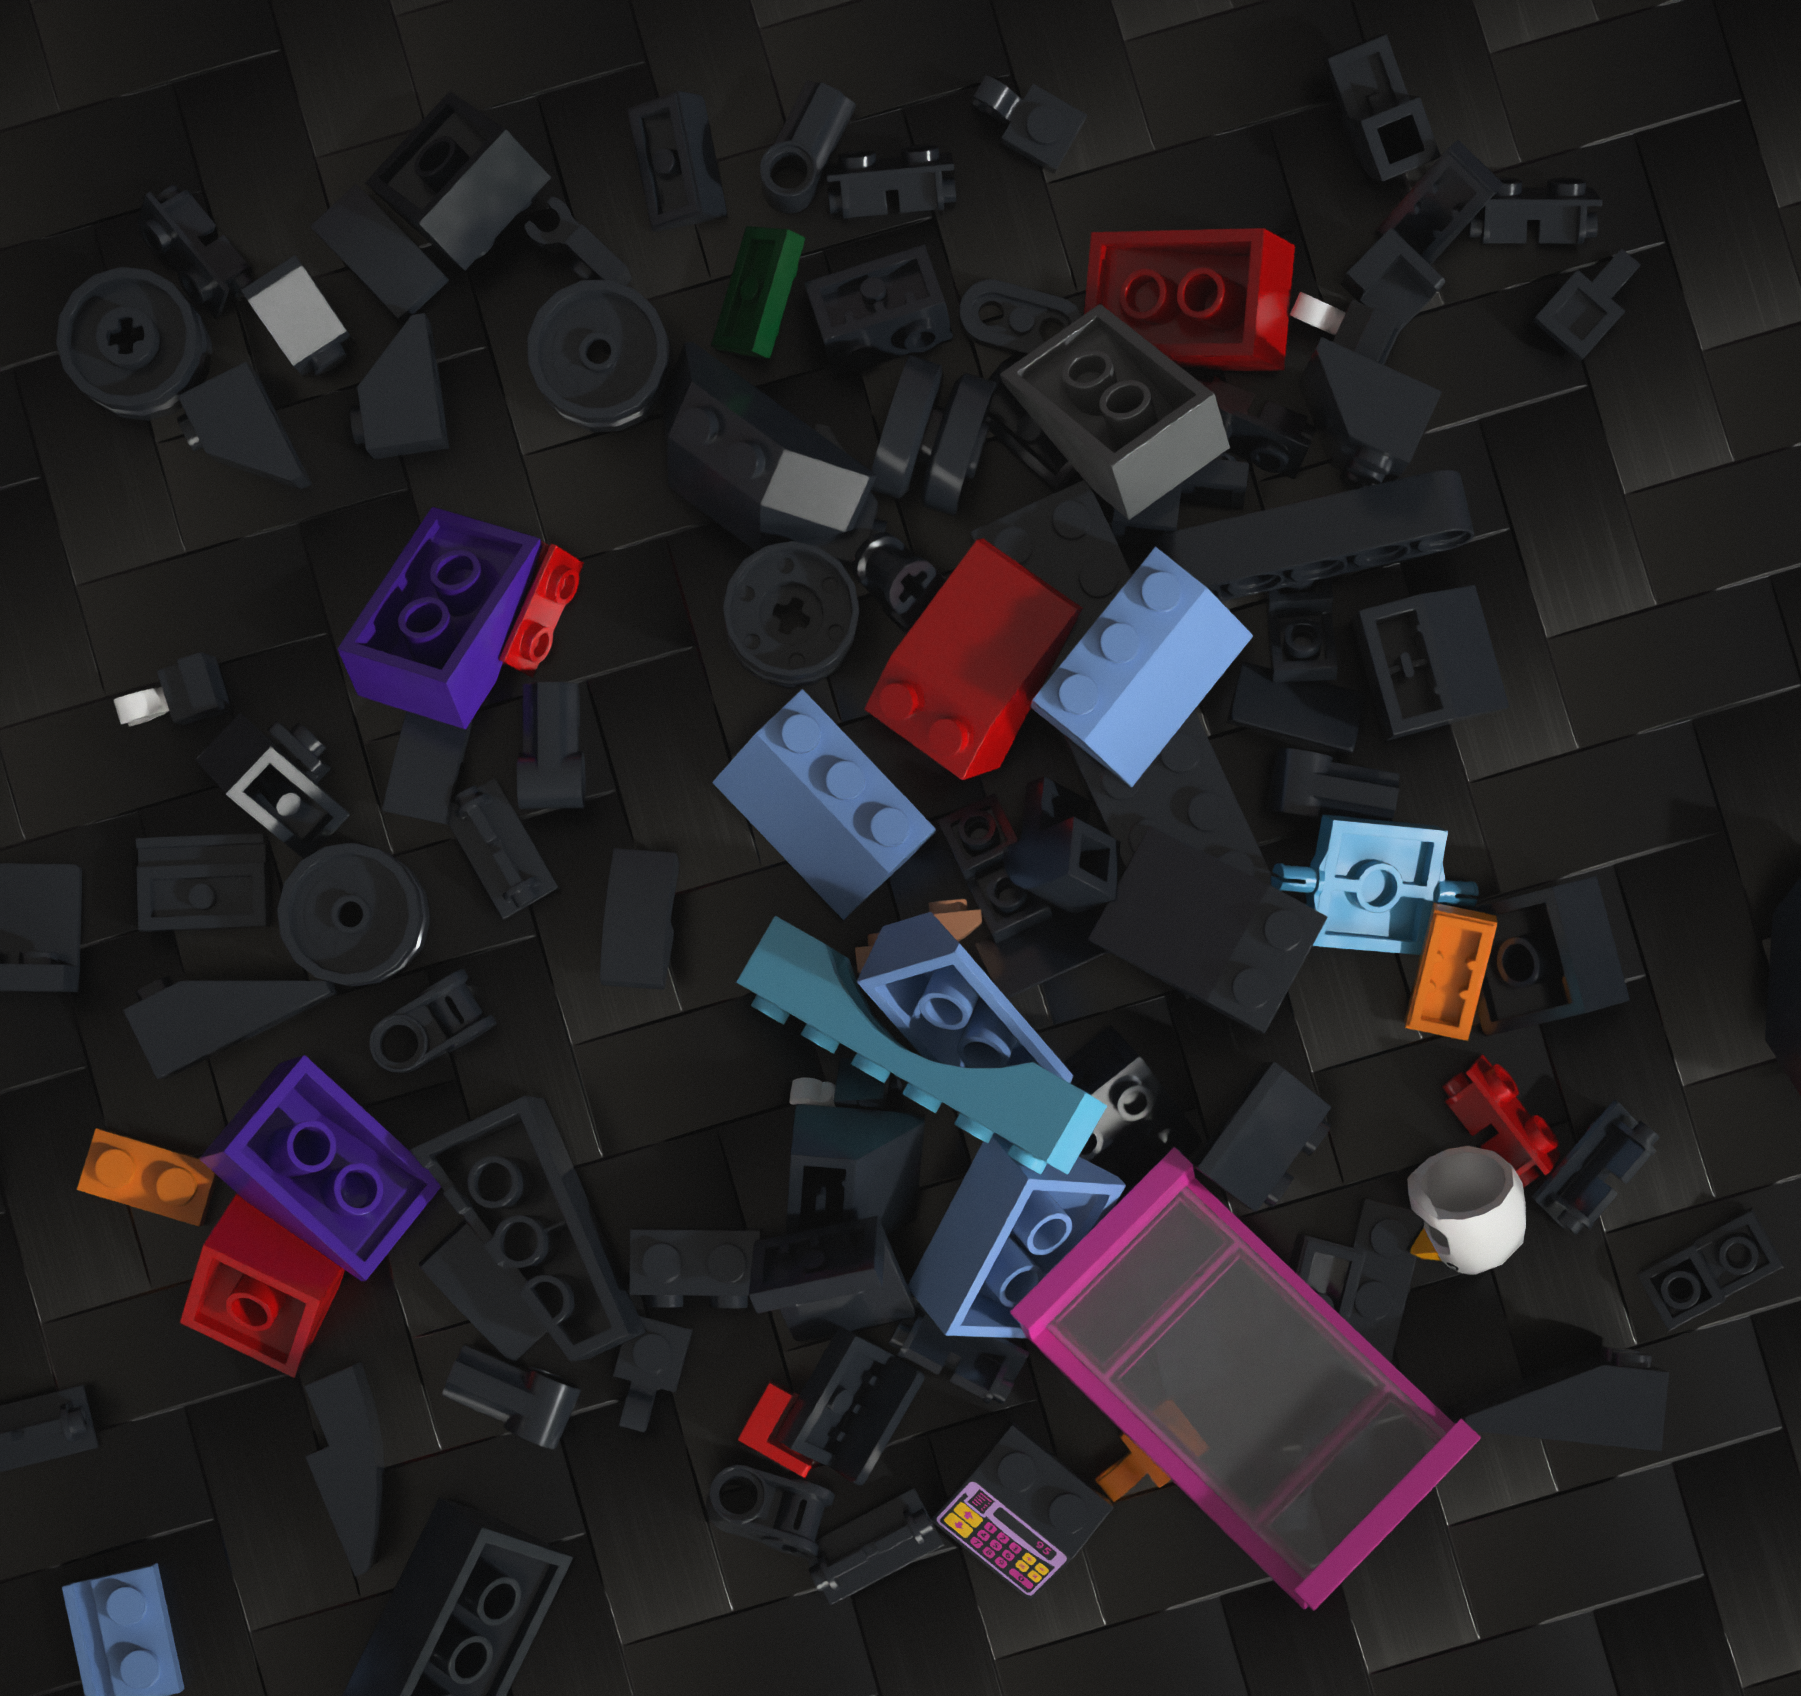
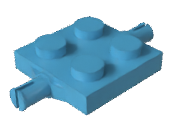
M1322 815L1316 853L1310 867L1277 863L1272 872L1280 877L1271 876L1272 887L1280 891L1306 892V905L1328 917L1313 946L1420 955L1433 903L1473 908L1477 900L1468 895L1478 896L1479 894L1478 886L1474 881L1445 880L1442 862L1448 835L1447 830L1434 825Z

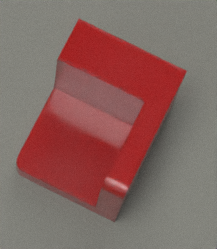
M771 1379L738 1440L805 1478L814 1460L791 1450L775 1438L800 1394Z

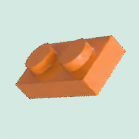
M96 1128L77 1190L195 1226H203L218 1176L199 1157L106 1129Z

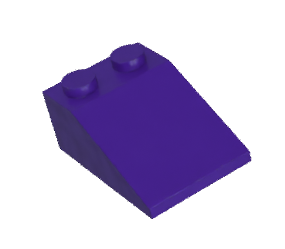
M432 507L337 649L357 695L466 729L497 681L503 664L499 658L520 614L543 547L540 538Z
M305 1055L279 1063L199 1158L246 1202L360 1281H366L441 1188L427 1168H423L416 1157Z

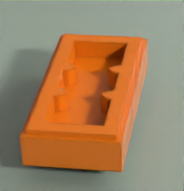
M1433 903L1404 1019L1405 1028L1468 1041L1498 923L1496 915Z

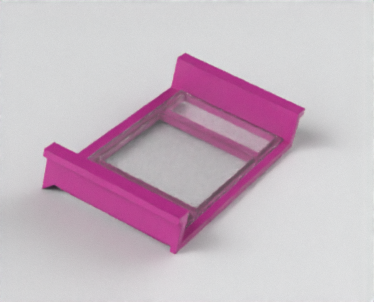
M1175 1147L1010 1311V1314L1020 1323L1025 1337L1304 1610L1309 1606L1314 1611L1481 1439L1462 1419L1454 1424L1195 1178L1193 1164Z

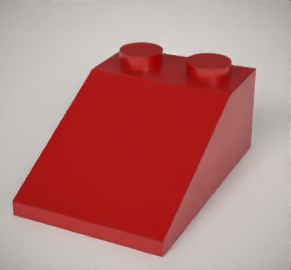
M1265 228L1091 232L1084 315L1101 304L1180 367L1222 371H1284L1295 245Z
M978 539L890 656L864 710L961 780L998 769L1031 709L1030 706L1033 698L1042 688L1083 608L985 539Z

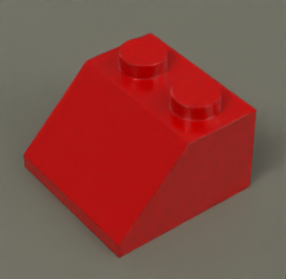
M236 1194L203 1244L180 1323L295 1378L339 1289L345 1270Z

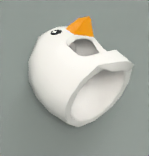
M1471 1146L1447 1149L1429 1157L1408 1177L1411 1209L1424 1220V1227L1411 1247V1254L1421 1259L1442 1261L1448 1267L1460 1273L1476 1275L1502 1265L1523 1244L1526 1229V1202L1523 1183L1513 1166L1496 1152Z

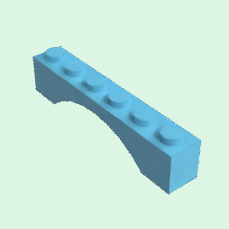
M774 916L736 982L757 994L751 1006L784 1025L789 1015L792 1014L807 1023L800 1035L833 1054L840 1043L857 1052L851 1064L883 1083L886 1082L890 1073L907 1081L908 1084L902 1094L936 1113L943 1102L957 1110L960 1114L954 1124L988 1144L993 1134L996 1133L1012 1142L1013 1144L1006 1155L1039 1174H1042L1048 1163L1068 1175L1107 1108V1105L1034 1062L1004 1068H962L933 1062L912 1053L897 1042L875 1017L858 987L850 960L777 916Z

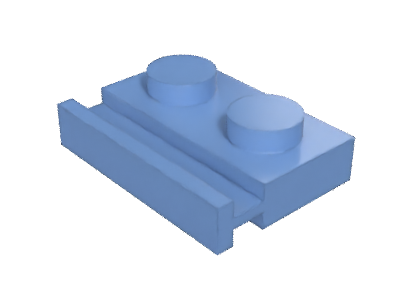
M158 1563L98 1576L84 1581L67 1583L62 1586L85 1696H168L180 1693L185 1689Z

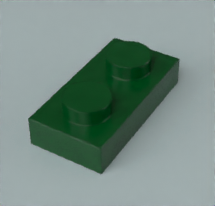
M746 226L711 347L731 355L770 359L775 340L780 331V323L792 282L798 270V262L805 237L788 229Z

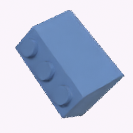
M1155 547L1033 698L1030 708L1132 788L1253 635L1206 586Z
M803 689L748 741L712 782L843 920L857 909L936 833L935 827Z
M932 912L882 927L857 983L923 1058L962 1068H1004L1034 1062L1071 1083L1072 1073Z
M994 1133L989 1143L987 1144L983 1141L908 1284L910 1292L945 1336L1026 1338L1020 1323L1010 1314V1311L1114 1208L1126 1186L1125 1183L1118 1176L1079 1156L1068 1175L1048 1163L1042 1174H1039L1006 1155L1013 1143Z

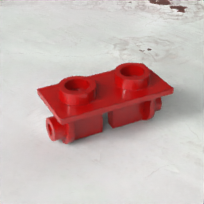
M542 541L543 547L520 614L499 658L503 665L507 664L533 678L539 663L546 658L551 649L554 629L565 605L572 600L577 591L579 574L584 565V562L552 543L548 545Z
M1482 1054L1466 1072L1471 1080H1468L1464 1073L1460 1072L1442 1086L1449 1096L1445 1100L1446 1104L1452 1109L1472 1136L1489 1124H1492L1498 1131L1497 1134L1485 1141L1480 1147L1496 1152L1510 1163L1521 1179L1523 1188L1541 1174L1536 1168V1164L1544 1175L1551 1172L1561 1156L1556 1149L1558 1147L1557 1137L1543 1118L1538 1115L1531 1117L1516 1096L1519 1095L1517 1085L1499 1064L1492 1066Z

